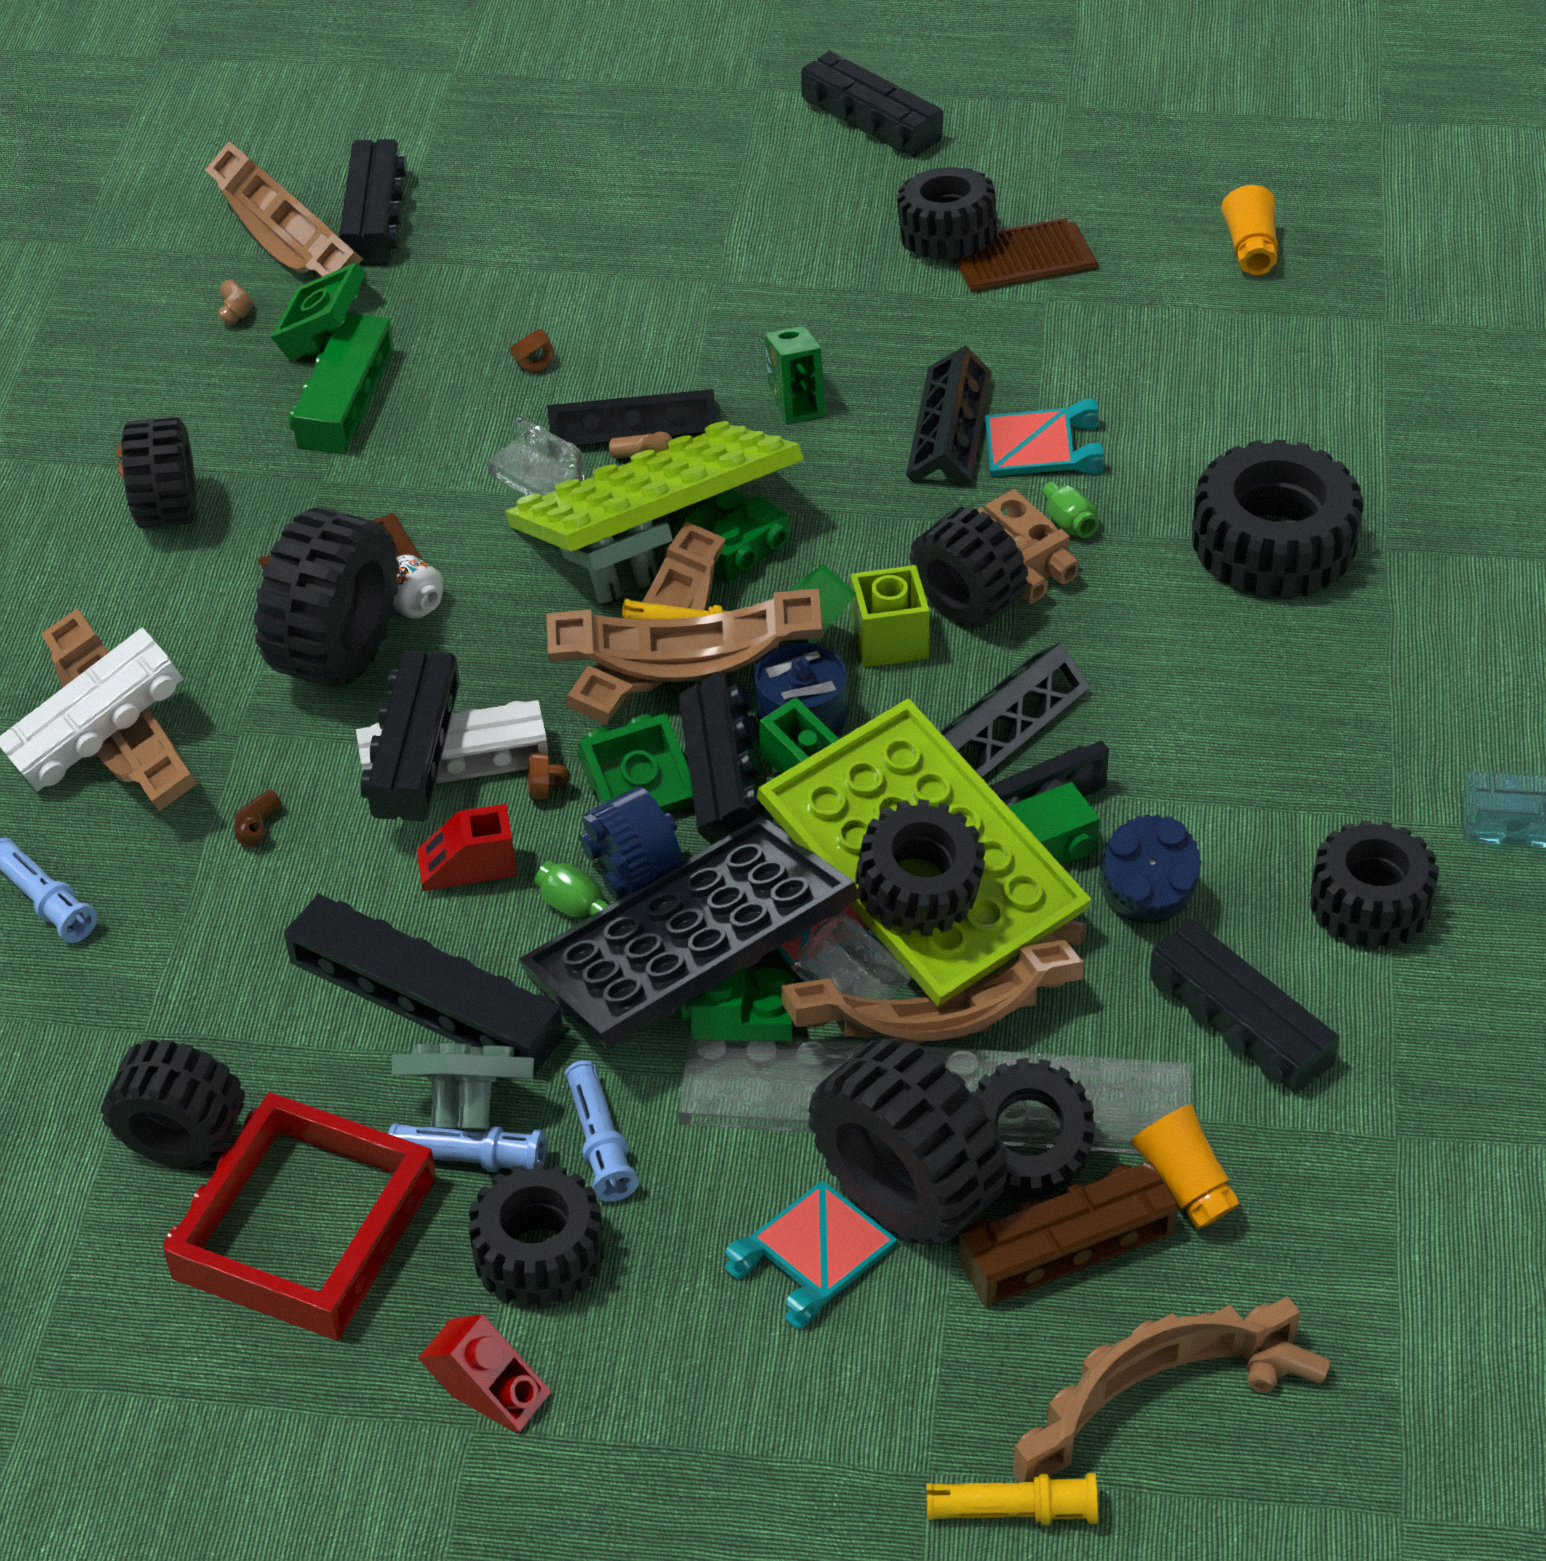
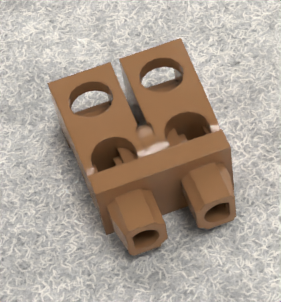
M1016 489L986 504L985 510L981 507L977 509L979 513L983 511L990 515L995 522L998 521L1004 527V530L1013 537L1017 548L1022 552L1025 559L1023 563L1028 569V576L1026 577L1028 586L1021 596L1024 600L1033 604L1043 598L1047 592V578L1050 576L1063 585L1076 579L1079 561L1068 551L1070 536L1062 529L1058 530L1046 516ZM1006 507H1008L1007 516L1001 512Z

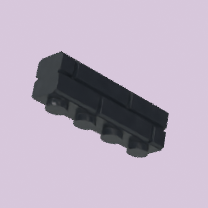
M829 50L818 57L817 61H812L802 69V97L809 104L819 106L832 113L837 119L845 120L860 128L865 134H871L883 140L892 148L899 149L916 157L925 151L927 146L931 147L941 140L943 135V110L940 107L903 88H899L892 82L847 59H843L838 54Z
M377 139L376 143L372 140H354V143H352L339 237L363 258L358 265H364L365 262H368L369 265H387L390 261L391 249H398L399 246L397 225H401L402 220L400 201H404L403 178L407 177V159L405 154H399L398 142L395 139Z
M405 651L401 656L398 669H390L388 694L391 698L389 702H382L379 710V727L382 732L380 736L373 735L370 744V761L373 766L371 770H364L361 777V797L368 798L370 814L374 818L396 820L397 817H401L402 820L423 822L427 819L460 685L457 657L451 653L432 652L431 655H427L426 652Z
M717 672L703 680L701 686L696 684L679 693L697 830L711 845L760 816L764 817L763 810L766 809L757 799L758 788L760 787L758 775L763 773V767L758 756L753 751L752 742L757 740V732L747 714V709L752 706L751 697L741 683L735 684L725 673Z
M1191 919L1178 928L1174 935L1170 934L1155 945L1152 950L1150 976L1156 988L1165 995L1173 994L1187 1005L1190 1015L1200 1024L1209 1023L1220 1032L1232 1051L1238 1054L1245 1053L1258 1063L1263 1075L1274 1084L1282 1083L1293 1093L1297 1094L1309 1085L1314 1077L1318 1078L1333 1066L1336 1061L1340 1036L1196 921Z

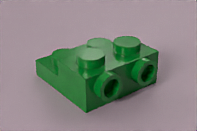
M357 262L297 287L271 335V339L290 361L306 354L307 356L317 354L326 345L327 341L325 338L328 332L335 331L345 322V314L350 304L358 297V289L366 275Z
M734 489L720 493L669 527L673 540L686 521L726 538L724 550L715 562L713 572L726 582H729L742 572L748 571L755 563L773 551L779 550L790 540L789 515L760 495L752 500H748Z
M666 713L652 717L651 714L640 715L630 720L626 726L609 730V728L595 729L586 734L582 740H579L577 756L593 795L597 794L600 804L636 786L644 788L655 799L663 812L694 803L689 767Z
M773 967L760 970H746V968H742L721 981L715 989L701 993L682 1005V1020H691L692 1040L792 1041L793 1021L782 1004L781 986L795 984V973Z

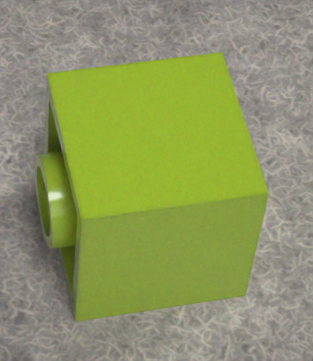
M916 565L850 574V588L856 592V595L850 601V622L863 668L929 659L930 610Z

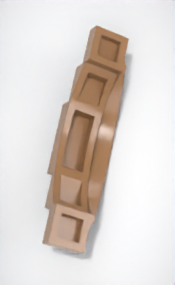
M228 141L205 169L218 182V188L252 235L271 255L289 269L298 273L316 270L321 276H325L355 262L359 264L363 260L333 230L232 142Z
M686 521L668 547L666 558L642 602L706 610L711 591L714 564L724 550L726 538ZM588 665L567 695L566 707L608 725L620 705L626 707L634 693L653 690L665 681L641 679L622 674L605 666L595 665L592 667Z
M819 588L774 592L773 599L749 607L691 618H614L593 615L592 609L546 613L548 657L550 662L592 659L597 662L598 666H605L622 674L654 681H695L706 679L717 672L727 674L756 661L774 648H779L778 644L780 641L822 638L823 629Z
M78 608L41 633V636L52 651L51 659L62 688L109 653ZM149 707L140 713L139 718L132 726L126 729H118L104 740L102 747L96 753L109 771L118 779L124 782H139L159 811L198 784L186 766L187 764L176 750L175 745Z
M1066 940L1023 946L1019 948V958L996 973L977 981L939 1007L930 997L884 1000L852 996L838 992L830 978L781 986L782 1004L796 1027L815 1028L824 1026L830 1021H836L845 1037H867L876 1033L889 1039H901L904 1041V1044L914 1043L920 1045L924 1041L964 1038L971 1033L989 1030V1025L999 1021L1010 1012L1020 1007L1036 1005V987L1056 988L1064 985L1065 982L1083 980V961Z
M1287 1296L1270 1306L1268 1304L1257 1306L1244 1320L1231 1305L1213 1314L1205 1312L1199 1316L1177 1318L1174 1313H1171L1156 1322L1149 1320L1142 1323L1129 1337L1112 1346L1108 1344L1099 1346L1082 1361L1081 1379L1078 1384L1062 1389L1049 1402L1047 1427L1031 1429L1015 1444L1013 1475L1019 1483L1034 1482V1477H1039V1474H1048L1051 1477L1071 1466L1073 1442L1078 1432L1104 1405L1139 1381L1179 1365L1211 1358L1244 1356L1249 1362L1254 1354L1282 1342L1294 1343L1300 1318L1299 1309Z

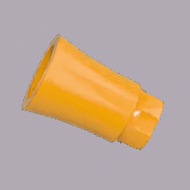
M1246 185L1231 191L1224 198L1221 205V212L1229 228L1234 254L1238 259L1239 266L1243 272H1248L1253 276L1270 272V269L1277 264L1278 250L1275 230L1276 199L1270 190L1258 185Z
M1192 1104L1183 1106L1160 1118L1131 1139L1130 1143L1147 1162H1151L1180 1210H1186L1191 1222L1198 1230L1212 1224L1240 1205L1234 1191L1227 1184L1230 1182V1179L1217 1160L1201 1128Z

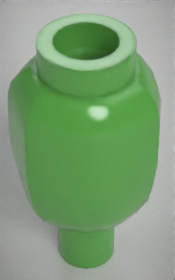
M1048 482L1044 485L1042 493L1048 499L1047 511L1053 521L1064 532L1071 536H1080L1082 538H1087L1096 532L1099 526L1098 510L1084 494L1071 486L1059 487L1055 482Z
M549 860L540 867L535 876V884L541 888L540 893L543 900L571 917L585 919L609 906V904L602 900V890L599 884L575 865L567 862L556 864Z

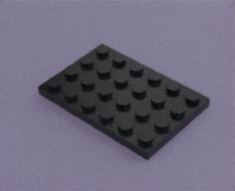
M760 816L678 866L519 958L525 974L608 1050L617 1044L629 1041L636 1032L656 1020L672 1015L679 1006L699 994L715 989L721 981L742 968L755 965L761 960L762 956L782 944L798 939L805 930L825 918L839 914L845 906L859 899L860 895L852 879L814 852L795 843L786 832L763 816Z

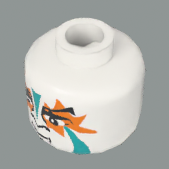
M414 555L397 557L399 573H397L396 581L399 585L398 593L394 597V609L407 618H421L429 614L440 604L444 592V580L438 570Z

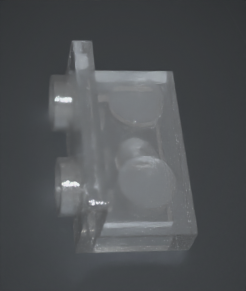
M523 417L514 421L516 439L487 460L488 473L527 496L531 494L550 495L556 492L555 486L561 482L571 479H579L580 482L584 480L581 450L574 444L562 440L546 431L542 426L535 425Z
M843 911L817 927L790 965V968L805 982L830 978L838 992L871 999L890 1000L893 994L908 984L912 978L902 963L890 951H887L871 937L858 921L850 918Z

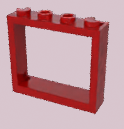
M268 1092L259 1107L252 1109L248 1113L243 1130L232 1147L225 1148L220 1155L217 1169L206 1186L199 1187L195 1192L190 1209L179 1226L172 1227L167 1234L163 1251L171 1279L338 1341L437 1180L432 1149ZM279 1133L394 1173L320 1292L203 1249Z

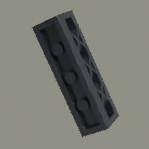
M966 345L928 367L906 476L913 483L938 469L958 487L972 480L992 371Z
M713 389L547 405L551 447L609 442L612 438L654 434L659 431L666 432L669 435L705 432L707 426L717 423Z
M1060 642L1036 652L939 732L957 752L966 743L980 746L979 765L974 770L982 778L1088 690L1090 685ZM1058 667L1072 686L1065 694L1051 691L1052 672ZM1025 694L1039 697V712L1036 718L1022 715L1023 696ZM1009 707H1011V712H1007L1006 710ZM996 718L1010 721L1009 740L1006 743L992 740L993 721ZM981 731V737L975 736ZM991 749H995L996 751L991 754Z
M1102 740L1085 748L1081 745L996 782L989 787L1007 806L1072 782L1081 795L1085 797L1106 787L1109 748Z

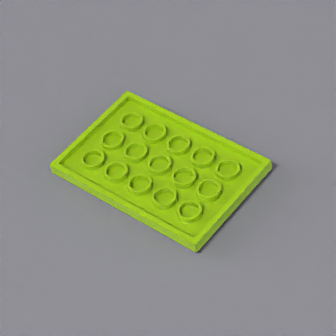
M722 421L707 426L705 428L706 433L692 438V436L687 435L670 440L668 442L669 449L658 453H655L654 450L642 451L632 455L630 463L619 467L616 464L597 468L593 471L594 477L581 482L579 479L561 482L555 486L556 491L544 496H541V494H531L517 500L516 507L506 510L505 513L511 528L572 552L804 459L799 443L784 440L781 436L766 435L763 431H752L746 429V426L730 425L728 421Z
M909 698L758 788L757 799L795 843L814 852L854 882L863 835L866 834L867 826L872 819L878 820L880 812L885 808L890 807L896 811L898 802L908 800L911 806H915L918 803V799L929 800V806L937 808L939 803L950 806L949 813L955 815L960 812L967 817L966 827L973 825L980 833L978 842H983L985 848L983 859L985 861L984 871L973 908L968 910L967 917L961 923L953 921L952 929L942 933L938 928H934L932 936H921L920 930H912L911 936L900 934L901 927L893 925L891 929H888L881 925L882 917L880 915L871 917L866 911L868 901L860 902V899H857L849 904L938 1007L1019 955V948L1036 944L1089 909L1092 900L1089 895ZM910 858L897 862L903 870L918 877H935L943 874L938 867L926 860Z

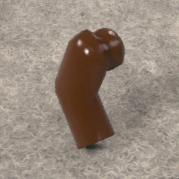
M266 790L235 813L234 836L241 845L254 847L263 841L265 836L264 820L282 808V802L273 790Z

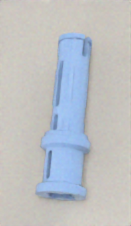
M1 838L0 871L34 901L35 913L42 920L52 922L57 927L58 935L67 943L79 942L86 938L97 924L98 916L96 910L88 903H80L75 898L74 890L67 883L51 879L10 838Z
M588 1060L575 1062L566 1069L565 1077L571 1089L586 1139L582 1148L584 1161L588 1166L592 1167L594 1173L593 1190L600 1200L612 1202L622 1200L630 1196L639 1185L637 1172L632 1167H629L626 1158L628 1153L626 1138L615 1131L596 1065H592V1062Z
M393 1123L388 1133L431 1148L433 1160L481 1164L483 1169L493 1173L498 1172L500 1168L511 1169L522 1165L523 1170L533 1169V1163H545L547 1141L543 1130H534L532 1134L504 1132L501 1126H492L490 1129H486L485 1132H471Z

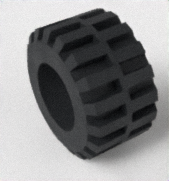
M965 167L935 168L916 174V177L909 178L905 181V185L900 186L898 189L897 205L901 242L906 245L907 250L916 252L918 256L930 257V259L936 260L967 257L974 252L984 250L986 245H990L994 241V236H997L995 186L993 181L989 177H985V174L980 171H972V169Z
M180 417L127 421L122 432L121 449L126 495L133 520L139 528L192 523L196 513V484L190 440L183 421Z
M962 506L956 507L917 537L911 545L912 552L909 553L910 562L917 567L928 601L946 618H951L954 623L960 626L966 625L971 629H976L978 626L980 628L986 626L1020 598L1028 586L1026 579L1028 569L1023 563L1025 560L1024 556L1017 548L1015 540L1004 530V527L998 521L995 522L990 515L983 511L979 513L976 508L969 506L966 509Z
M918 799V803L915 806H911L908 800L898 802L896 811L887 807L880 812L878 820H871L867 826L866 834L863 835L855 874V884H859L860 902L868 901L866 911L872 918L880 915L882 917L881 925L888 929H891L893 925L901 927L900 934L911 936L912 930H920L921 936H932L934 928H938L943 933L952 929L953 921L961 923L967 917L968 910L972 909L984 871L985 861L983 859L985 848L983 842H978L980 833L974 825L965 826L967 817L962 813L958 812L953 815L948 812L950 807L948 805L939 803L937 808L929 806V800ZM910 858L926 860L938 867L943 874L935 877H918L903 870L897 862Z
M1371 820L1361 821L1360 826H1354L1352 823L1341 826V833L1332 831L1327 835L1326 843L1321 842L1318 848L1310 891L1311 911L1316 912L1315 919L1320 926H1328L1327 933L1335 939L1341 936L1346 939L1345 944L1353 947L1357 943L1366 945L1368 950H1376L1379 945H1384L1386 949L1397 948L1398 941L1407 944L1414 940L1415 933L1421 934L1426 928L1427 920H1430L1439 876V866L1435 865L1436 856L1433 850H1426L1427 843L1421 837H1411L1412 831L1404 827L1400 829L1393 828L1392 823L1384 821L1381 822V825L1372 824ZM1365 883L1377 884L1380 886H1372Z
M161 1039V1042L146 1040L143 1041L142 1045L135 1044L126 1053L101 1105V1113L104 1114L102 1119L105 1125L112 1129L111 1133L117 1140L122 1141L126 1144L127 1148L141 1154L144 1158L171 1167L180 1166L185 1169H195L196 1166L206 1167L211 1165L212 1161L216 1162L224 1151L245 1104V1091L240 1088L241 1082L237 1076L229 1072L230 1069L224 1063L215 1060L207 1052H202L185 1043H175L172 1040Z
M1028 1058L1017 1059L1016 1064L1007 1066L1005 1062L996 1066L995 1073L988 1076L985 1074L978 1081L976 1091L971 1092L973 1096L977 1095L985 1106L984 1112L989 1119L994 1120L997 1128L1002 1112L1010 1105L1025 1100L1037 1101L1048 1106L1059 1119V1138L1054 1147L1047 1152L1035 1156H1025L1017 1154L1005 1146L1007 1153L1005 1162L1008 1163V1172L1003 1191L1006 1193L1012 1190L1019 1192V1196L1030 1197V1193L1040 1192L1041 1196L1052 1193V1190L1060 1185L1063 1188L1072 1181V1177L1077 1172H1081L1091 1152L1095 1134L1092 1102L1087 1100L1085 1096L1086 1089L1080 1081L1075 1083L1070 1078L1071 1072L1062 1066L1059 1070L1050 1067L1051 1061L1039 1059V1064L1028 1063Z
M533 1163V1169L523 1170L522 1165L511 1168L512 1174L506 1177L499 1173L491 1179V1188L483 1186L477 1193L478 1203H472L469 1210L470 1222H468L477 1276L482 1278V1284L489 1293L496 1291L498 1300L506 1304L512 1299L517 1300L518 1308L529 1309L531 1303H540V1308L546 1309L552 1308L551 1302L560 1299L563 1304L574 1300L573 1292L575 1290L584 1293L591 1286L590 1277H598L602 1269L601 1259H604L605 1256L600 1203H597L596 1193L591 1186L585 1187L584 1178L577 1173L568 1177L567 1169L555 1165L553 1170L545 1169V1163ZM533 1229H551L559 1232L555 1237L540 1243H523L515 1240L519 1235Z

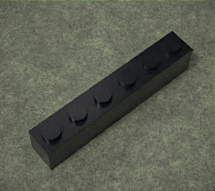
M318 893L284 931L291 964L458 1044H470L471 1047L482 1048L483 1046L514 1047V1057L534 1058L533 1076L564 1038L561 1006L557 1005L549 997L535 995L516 986L504 976L490 974L475 967L469 960L463 957H454L435 948L423 938H413L394 929L384 920H375L354 910L346 902H336Z

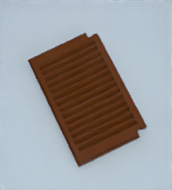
M1066 217L1000 229L997 236H994V241L990 245H986L984 250L974 252L967 257L954 259L970 292L1099 268V264L1077 224L1074 222L1068 223Z

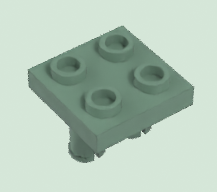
M653 519L572 552L560 549L564 559L589 570L597 602L606 603L613 601L612 595L616 599L624 595L615 569V563L629 558L636 587L652 585L651 579L654 581L659 572L653 548L671 542L673 539L669 525Z
M440 1043V1045L412 1044V1054H392L391 1075L428 1077L429 1082H432L430 1127L490 1129L489 1115L492 1082H496V1079H532L534 1058L514 1057V1047L483 1046L482 1048L471 1047L470 1044Z

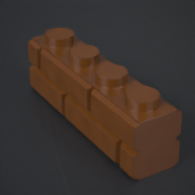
M1146 1162L1133 1168L1127 1164L1121 1165L1111 1170L1104 1179L1088 1185L1082 1182L1073 1183L1063 1189L1059 1196L1041 1203L1035 1200L1026 1201L1017 1206L1012 1214L991 1221L990 1219L983 1218L973 1222L963 1233L959 1234V1262L969 1281L973 1283L974 1290L984 1307H988L1175 1234L1178 1214L1177 1203L1167 1187L1162 1185V1180L1151 1162Z

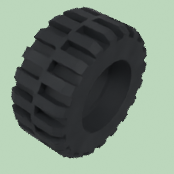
M1273 439L1272 443L1263 444L1262 440L1249 442L1245 448H1241L1238 445L1225 452V457L1219 455L1213 460L1198 479L1192 521L1191 540L1193 549L1197 552V557L1207 570L1211 569V574L1220 582H1230L1234 590L1242 593L1248 590L1255 592V597L1267 599L1268 595H1279L1280 599H1292L1294 594L1298 593L1307 596L1316 593L1319 590V586L1325 589L1336 582L1352 565V559L1356 555L1363 512L1361 488L1344 464L1340 461H1332L1333 458L1329 453L1321 449L1316 452L1311 450L1308 444L1297 442V445L1285 444L1286 440ZM1278 515L1291 518L1296 521L1273 522L1258 518L1256 516Z
M315 507L295 516L293 523L286 525L281 532V539L274 543L270 551L272 555L269 563L264 566L261 575L263 576L262 585L257 591L256 601L258 602V609L254 613V624L257 626L258 631L255 634L256 644L260 647L259 652L262 658L274 671L323 686L337 688L354 682L356 677L361 676L368 669L367 664L375 659L379 652L378 646L385 639L388 631L387 625L389 619L393 616L395 608L393 606L394 597L398 593L399 583L396 580L397 573H399V561L395 557L398 551L396 544L392 540L393 537L379 522L328 508Z
M901 1039L874 1040L866 1044L816 1087L815 1092L812 1094L808 1111L810 1113V1130L816 1135L814 1143L818 1152L823 1153L826 1159L825 1165L831 1175L836 1176L843 1185L841 1187L849 1198L853 1197L861 1205V1210L867 1216L877 1219L885 1230L891 1234L899 1233L902 1240L910 1243L919 1242L920 1245H936L948 1242L1002 1193L1008 1172V1163L1005 1162L1007 1155L1005 1145L999 1141L997 1137L999 1130L994 1120L989 1119L984 1112L985 1106L977 1095H972L965 1086L966 1082L957 1073L953 1074L945 1067L944 1061L936 1055H927L924 1053L923 1047L914 1043L904 1044V1041Z

